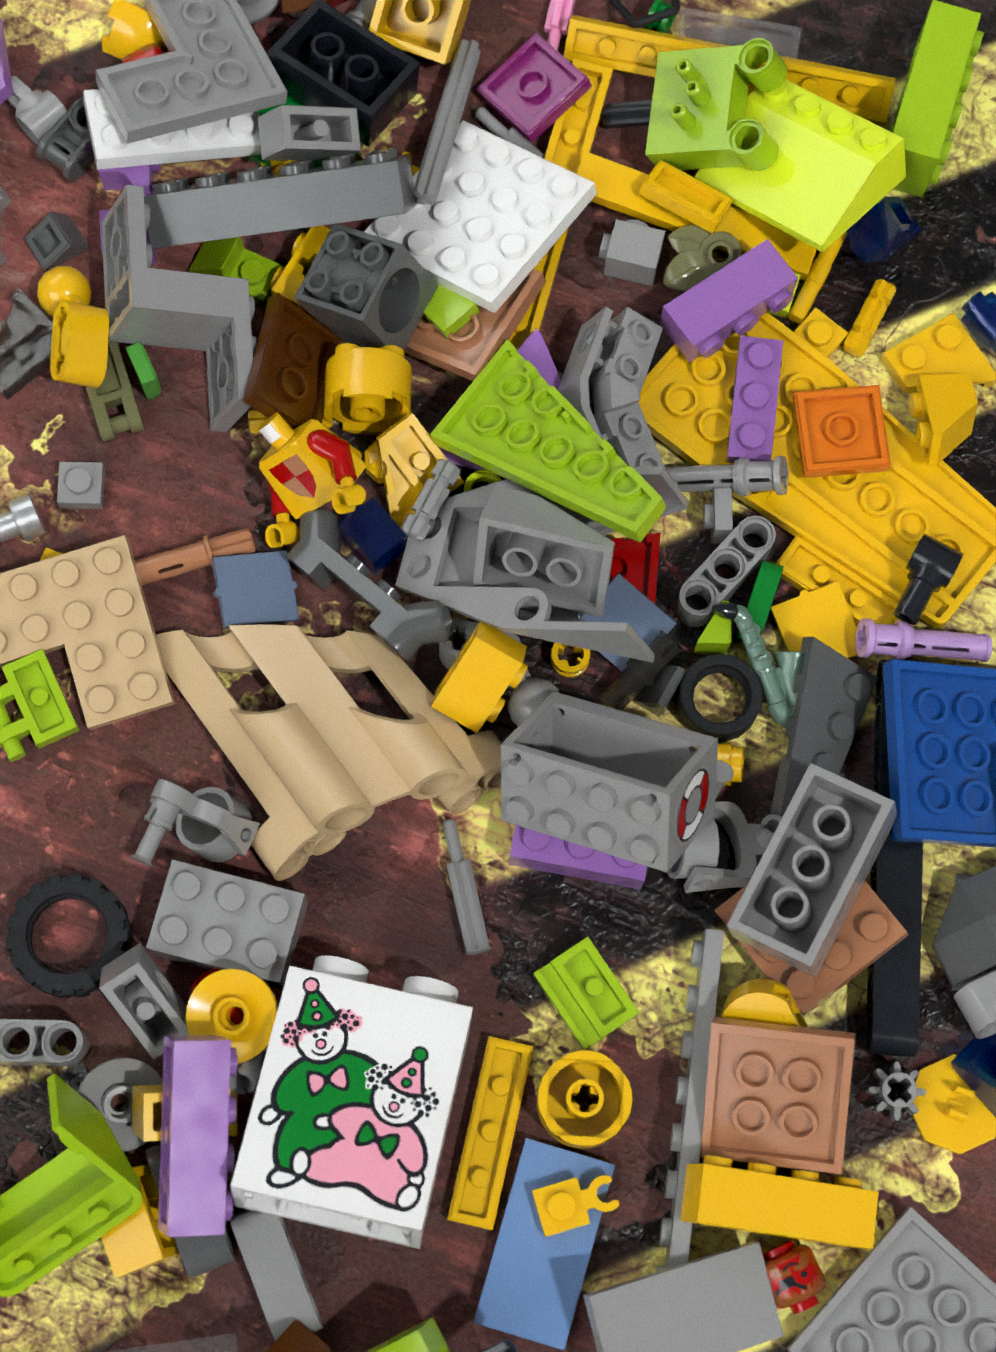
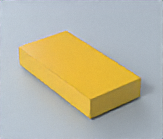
M659 160L645 179L639 192L641 196L712 234L729 211L734 200L662 160Z

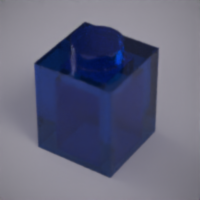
M885 196L846 231V234L850 238L849 246L858 258L864 260V262H885L920 233L921 229L900 197Z
M374 497L364 505L363 503L357 505L353 512L345 513L342 516L343 521L339 524L341 537L374 575L404 552L407 535Z

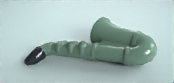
M734 603L713 605V612L724 619L734 620L737 624L753 670L759 677L768 703L766 706L767 710H769L777 724L786 728L788 718H793L798 694L793 693L796 674L802 673L805 654L794 651L774 653L773 658L776 661V668L772 663L773 658L769 650L765 648L766 641L760 635L761 629L752 620V616L746 607Z

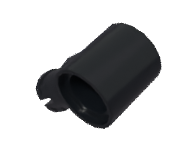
M923 534L906 566V569L910 570L907 575L910 581L893 614L902 621L916 625L933 592L937 593L941 587H947L964 553Z

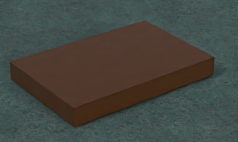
M279 292L269 297L243 401L267 418L278 412L293 430L311 419L318 420L322 424L326 363L335 355V347L340 345L341 339Z

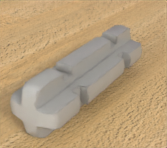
M439 459L432 469L431 475L434 476L433 479L428 478L411 508L415 512L413 515L409 513L402 525V531L408 537L422 541L431 528V525L428 524L429 521H435L450 493V490L447 489L448 486H454L460 475V469L451 461Z

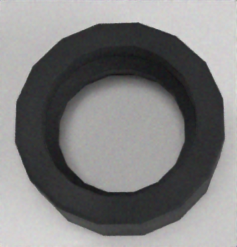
M713 654L700 658L687 669L678 688L676 706L681 721L689 730L718 738V742H726L739 738L751 728L762 707L763 689L758 675L748 663L733 655ZM715 673L727 674L735 678L743 687L745 707L741 714L733 721L714 723L703 718L697 711L693 701L694 690L698 682L704 677Z

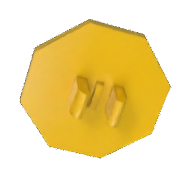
M953 1054L918 1070L919 1073L915 1083L917 1088L926 1090V1094L916 1097L913 1101L918 1107L919 1112L912 1115L925 1142L956 1154H962L996 1138V1080L989 1067Z

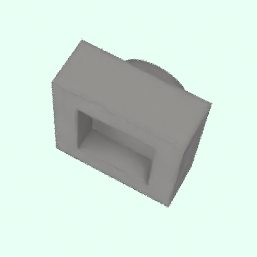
M59 462L57 493L59 508L103 509L105 467L102 462Z
M714 488L710 503L703 504V528L711 529V543H722L733 531L731 488Z

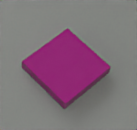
M535 33L476 90L483 100L533 143L592 87V84L586 75Z

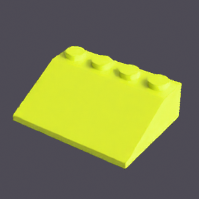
M785 79L782 85L773 91L764 92L756 88L747 96L745 118H753L759 121L778 145V154L773 164L761 171H752L746 166L699 169L694 176L699 181L733 198L732 204L813 248L824 252L906 177L905 140ZM758 140L755 141V142H753V143L748 147V149H750V148H752L753 146H755V144L758 142Z

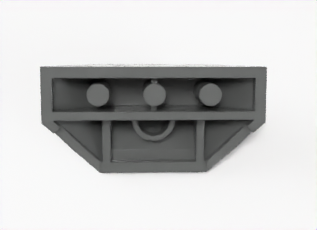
M996 866L956 883L939 930L933 941L932 948L951 987L996 969Z

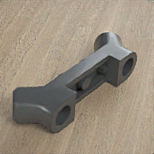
M315 509L304 513L300 517V540L286 557L322 590H325L336 578L375 610L379 615L370 624V627L399 655L409 661L422 645L446 642L452 634V619L447 606L439 600L400 605L396 602L400 595L382 579L374 584L366 577L370 570L352 554L346 559L341 556V523L334 513L327 509Z

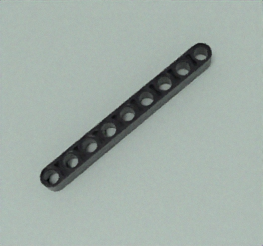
M881 659L878 663L876 674L878 680L875 694L873 792L890 799L883 663L889 660ZM892 828L870 869V887L908 932V936L868 967L866 1050L868 1054L915 1057L919 1039L923 843L892 841Z

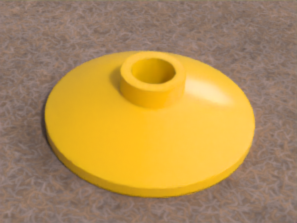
M241 969L220 970L204 978L192 992L186 1010L188 1033L190 1036L221 1035L231 1040V1047L236 1048L237 1063L246 1062L260 1055L268 1047L278 1006L272 990L257 975ZM234 1007H239L244 1013L243 1021L239 1025L234 1024L230 1019V1011Z

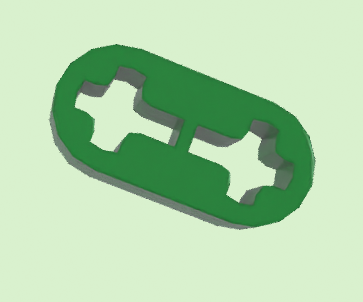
M766 560L761 562L746 607L752 616V620L760 627V635H762L784 567ZM738 631L737 637L741 638L740 632Z

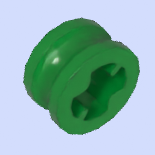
M655 0L648 15L671 8L672 3H668L666 0ZM677 14L645 25L644 28L647 30L655 28L658 32L668 33Z

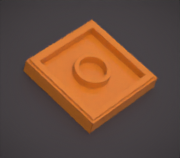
M879 385L793 393L792 402L803 478L889 471L891 462Z

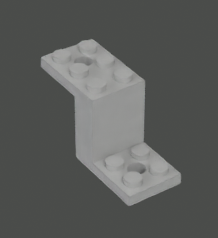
M126 184L101 222L105 309L109 315L108 341L131 344L140 342L143 345L206 351L210 431L227 432L251 407L243 401L257 346V339L255 336H252L251 320L254 316L255 302L253 296H249L248 279L150 268L153 252L152 246L146 244V230L150 222L149 204H144L143 186Z

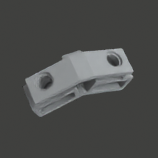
M605 307L581 325L558 391L591 424L593 430L602 439L605 438L615 449V452L619 453L620 458L628 466H663L665 469L638 403L641 400L639 395L663 328L629 307L611 319L613 310ZM590 403L594 404V416L590 409Z

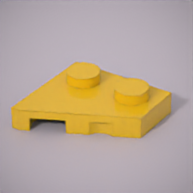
M412 412L406 414L376 437L391 525L398 533L402 531V525L409 513L413 515L415 512L411 508L428 478L433 479L434 476L431 475V471L439 459L447 460ZM458 476L454 486L449 485L447 489L451 493L463 484L464 481Z

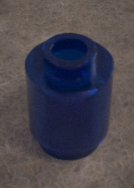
M980 291L962 306L961 309L965 314L960 321L986 350L992 349L996 353V294L990 292L984 295Z

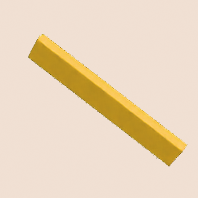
M584 151L576 174L595 183L597 194L591 202L672 232L683 226L695 225L639 194L648 174ZM732 205L714 231L728 232L736 237L741 246V256L768 239L792 271L801 275L800 279L805 280L808 276L817 250L753 214ZM724 246L716 247L718 249L729 252L728 249Z

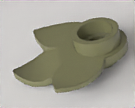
M695 225L683 226L675 230L668 236V239L678 254L667 266L663 284L674 290L688 291L739 258L742 254L739 241L728 232L717 231L710 234ZM717 246H724L729 251L728 257L723 261H717L712 256V251Z

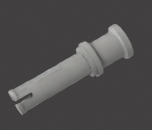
M784 455L776 456L774 460L750 461L748 457H741L739 460H735L734 464L665 467L667 473L682 492L714 491V488H731L735 490L736 494L750 496L751 492L775 491L777 495H785L788 490L789 472Z

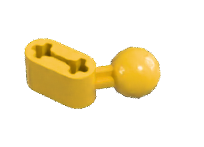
M56 266L44 273L38 282L37 290L40 306L46 313L53 316L51 376L55 381L98 388L102 384L107 370L108 312L104 308L89 305L91 288L89 280L83 273L71 266Z

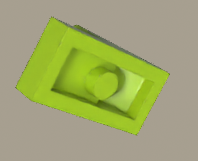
M241 236L205 241L194 259L189 272L248 279L249 296H253L255 303L265 307L268 298L272 294L270 289L271 280L277 269L282 265L245 249Z

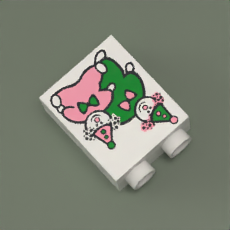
M318 956L315 959L312 971L289 966L231 1182L235 1206L420 1249L468 1041L473 1007L456 1004L459 993L457 988L434 978L422 976L407 977L402 991L366 983L369 974L368 969L355 961L341 957Z

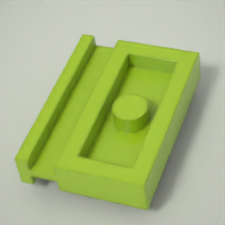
M586 937L533 973L534 978L583 1051L640 1013L589 937Z

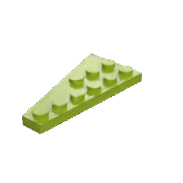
M508 339L430 434L435 445L638 542L644 539L667 508L663 498L632 466H628L616 454L615 449L605 438L602 439L593 430L591 424L554 386H550L539 375L538 370L529 360L526 361L518 353L516 347Z

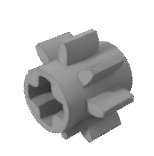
M894 1062L891 1064L890 1075L888 1076L880 1069L872 1072L874 1078L879 1082L876 1086L866 1089L865 1093L875 1095L877 1104L873 1108L874 1113L884 1109L889 1110L891 1120L896 1122L900 1120L901 1108H904L912 1115L919 1112L918 1107L913 1101L916 1097L926 1094V1090L916 1086L914 1079L919 1073L917 1070L908 1074L902 1073L900 1063ZM899 1082L903 1086L900 1092L902 1099L899 1098L891 1101L887 1096L891 1092L888 1084L893 1085Z

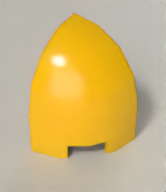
M114 0L107 15L114 19L109 35L102 36L103 52L123 60V57L149 43L158 44L164 53L169 51L149 12L125 0Z

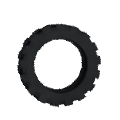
M70 873V876L53 875L48 877L49 880L43 883L37 882L29 888L30 892L25 897L20 896L14 905L16 910L13 916L9 915L6 927L9 929L8 937H6V947L10 951V960L14 968L26 982L41 992L59 998L85 997L91 995L90 992L97 989L100 990L102 967L131 949L130 935H132V926L124 905L109 888L98 880L86 878L81 874ZM77 899L84 900L95 906L104 917L107 929L105 948L97 961L85 970L71 974L54 972L43 966L35 955L32 944L34 925L42 912L55 902Z

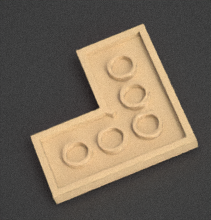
M125 535L0 573V667L40 649H43L45 653L65 648L86 725L90 730L175 704L130 542Z

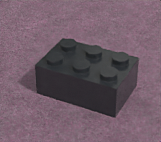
M316 0L269 50L268 57L285 86L287 95L300 104L314 107L357 108L360 142L367 147L376 140L417 92L420 62L322 0Z

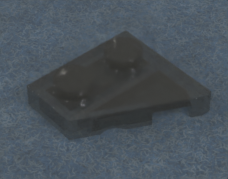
M20 289L16 290L11 298L14 305L6 321H0V393L6 400H9L48 368L51 361L53 322Z

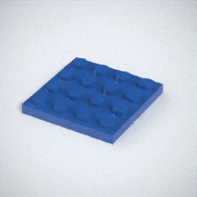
M896 659L883 663L890 799L895 801L897 816L892 826V841L996 847V669Z

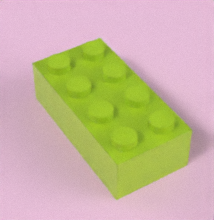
M932 0L916 43L890 131L905 140L906 177L893 190L923 198L928 184H937L942 166L946 163L952 145L950 138L953 129L956 128L963 107L961 100L963 94L966 93L972 76L973 68L971 66L973 59L978 53L984 34L983 31L977 30L981 16L979 12L937 0Z

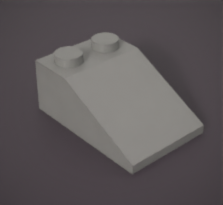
M494 485L480 515L473 587L538 588L550 599L552 606L603 617L615 542L538 495Z

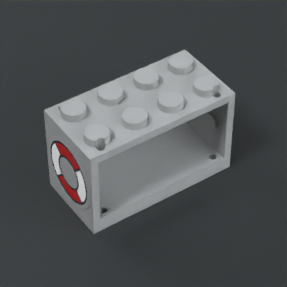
M553 691L501 744L502 821L668 872L714 816L718 738Z

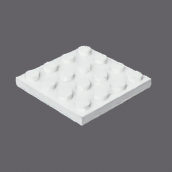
M463 120L457 130L436 202L432 205L416 202V206L406 214L376 218L364 232L403 244L437 284L495 314L591 202L597 192L594 182ZM418 170V172L412 177V178H413V185H414V186H415V183H416V179H417L419 170Z

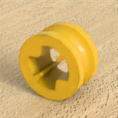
M554 643L551 649V665L557 674L565 678H575L586 671L590 660V649ZM572 647L573 652L581 653L583 659L578 657L576 665L569 666L567 660H559L558 654L563 656L564 648Z

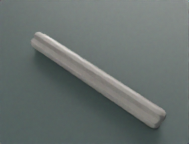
M462 39L457 45L413 189V194L416 196L415 201L419 204L426 203L432 205L438 198L481 53L478 48L479 43L474 39L471 41Z

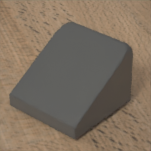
M53 211L24 237L44 271L67 262L89 247L72 218L66 214Z
M653 665L635 694L634 703L659 717L660 715L663 716L685 675L684 668L672 665Z

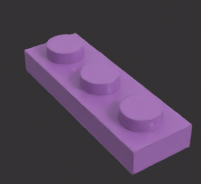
M740 336L726 462L734 463L735 460H739L741 457H748L750 461L771 460L783 340Z

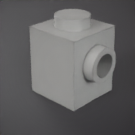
M616 219L612 234L604 233L598 258L606 259L604 275L653 286L665 231L651 228L639 220L622 221Z

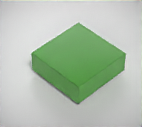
M138 342L126 347L131 364L147 400L161 395L162 389L143 344Z

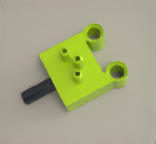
M764 38L751 39L744 45L658 52L652 100L608 103L601 111L603 125L607 128L649 126L645 155L655 165L659 160H662L679 170L746 166L752 171L765 170L776 160L778 145L759 121L753 118H745L749 82L760 91H773L785 81L788 73L787 65L772 44ZM766 62L764 66L759 68L762 63ZM758 140V142L755 144V146H753L752 148L748 149V147H749L753 142H755V141Z

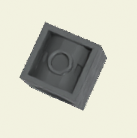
M336 223L332 225L294 298L321 325L342 340L362 347L380 348L385 345H395L405 350L438 284L403 244Z

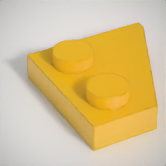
M954 312L887 350L881 357V361L903 393L916 392L919 375L970 373L973 384H982V388L991 387L996 384V372Z

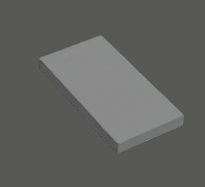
M756 1241L583 1295L597 1352H738L784 1336L760 1243Z

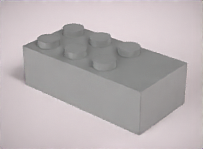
M810 763L726 925L733 938L816 978L897 816L895 801Z

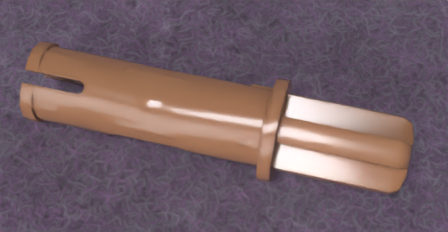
M244 528L210 539L208 535H204V540L135 560L141 584L143 586L212 566L211 560L213 557L251 554L255 551L252 533L249 529Z

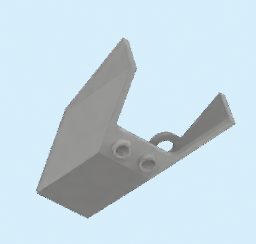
M663 466L633 467L663 498L667 508L660 517L687 509L688 499ZM504 479L447 497L435 521H429L428 524L431 525V528L425 539L418 541L408 537L395 584L398 589L427 601L439 600L452 611L504 632L654 662L655 654L628 623L582 622L581 612L552 606L550 599L538 588L473 587L480 515L494 485L538 495L604 536L615 532V530L508 479Z

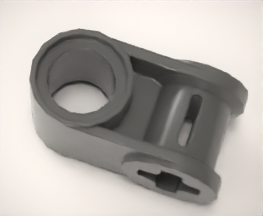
M83 98L73 103L60 121L42 137L36 150V156L43 162L50 161L61 169L63 176L70 182L80 179L95 159L89 128H84V125L87 123Z

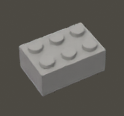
M172 860L146 949L153 956L207 970L218 968L219 970L241 969L249 971L260 977L268 986L283 989L308 906V900L303 893Z

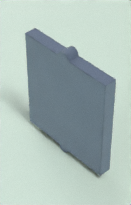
M287 551L212 558L216 584L213 596L218 598L223 629H228V625H268L297 622L299 620L294 593L297 583L292 581L289 560L286 557Z
M619 572L609 582L603 617L582 613V622L628 623L654 654L657 653V645L677 624L673 618ZM599 652L628 677L643 662V660Z

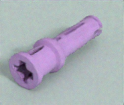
M862 618L856 630L855 647L858 656L868 658L871 654L892 655L896 660H905L911 655L987 662L992 653V638L989 634L985 633L972 634L914 629L906 621H898L895 625L874 623L871 618Z

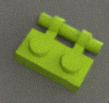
M43 649L2 666L8 683L0 686V748H4L10 762L19 760L26 755L20 742L25 736L31 734L35 745L40 749L80 731ZM16 699L24 718L12 723L5 705Z

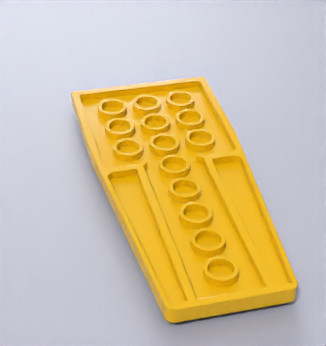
M765 313L758 318L759 322L756 326L742 336L783 340L771 460H774L776 456L784 455L786 457L789 472L788 490L785 495H777L775 491L751 492L750 496H741L736 494L735 490H732V496L793 536L801 537L898 602L910 581L907 578L910 570L906 569V566L923 534L964 553L947 587H941L937 593L933 592L920 617L921 620L930 626L942 628L996 563V508L943 460L937 465L928 466L924 448L917 447L916 436L885 408H883L891 462L889 471L803 478L792 402L793 393L860 386L829 358L771 314ZM737 333L725 339L724 345L712 356L703 358L701 355L690 363L676 344H674L648 373L639 397L641 400L638 403L651 434L692 466L734 464L726 462L740 339Z

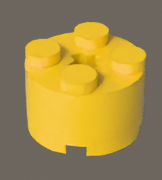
M343 343L336 346L335 355L326 363L325 419L331 424L333 423V418L342 422V430L349 433L380 435L391 427L392 424H395L411 412L412 367L404 358V350L395 345L373 348Z
M587 1050L571 1052L555 1061L545 1072L537 1092V1112L547 1133L558 1142L572 1148H594L612 1139L626 1123L632 1107L631 1086L620 1067L606 1055ZM580 1088L588 1089V1097L596 1098V1104L590 1105L587 1112H581L579 1104L572 1103L571 1097L578 1095Z

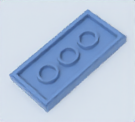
M528 1138L525 1139L473 1323L565 1350L602 1212L594 1208L588 1209L587 1213L590 1224L545 1237L531 1191L575 1177L578 1179L580 1189L584 1190L599 1176L609 1175L612 1178L615 1164ZM610 1183L599 1186L597 1190V1197L601 1202L605 1203Z

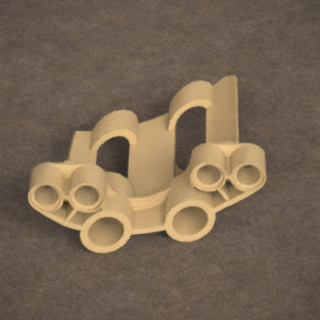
M263 624L228 625L231 629L230 632L219 637H200L186 633L184 630L156 635L167 674L270 816L256 832L251 846L277 881L285 880L299 872L306 865L311 855H322L334 849L344 839L346 831L366 822L374 814L375 807L409 794L414 799L420 800L438 797L450 814L456 815L474 805L485 789L494 790L501 787L502 742L492 730H487L468 736L455 720L432 708L433 694L395 650L378 635L346 630L345 633L339 636L321 638L303 634L296 625ZM260 668L286 705L270 711H244L215 671L237 673L249 672ZM373 670L409 717V720L388 718L360 709L333 672L361 673Z

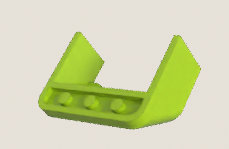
M55 1073L47 1078L52 1130L59 1135L61 1142L68 1148L0 1195V1297H9L22 1292L132 1216L142 1205L143 1198L140 1181L103 1114Z

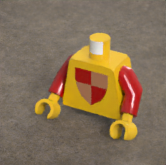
M278 412L271 415L260 425L258 431L272 445L259 461V469L266 477L270 490L272 516L277 519V523L269 525L265 532V540L269 547H281L293 544L298 540L300 530L294 522L290 521L289 516H293L297 520L304 513L313 511L332 501V506L338 514L353 512L357 505H361L365 501L366 491L361 485H354V483L367 465L351 451L350 445L346 440L332 434L318 420L314 419L305 422L293 430Z

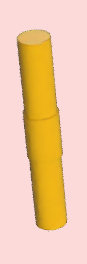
M848 230L824 252H819L788 315L790 321L801 324L805 320L832 268V264L848 234Z

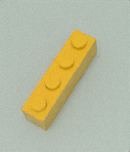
M704 1155L703 1163L687 1164L680 1217L682 1222L850 1248L873 1249L879 1192L862 1189V1180L834 1177L833 1184L819 1182V1173L803 1170H791V1177L775 1175L776 1166L760 1163H748L747 1170L732 1168L733 1159Z

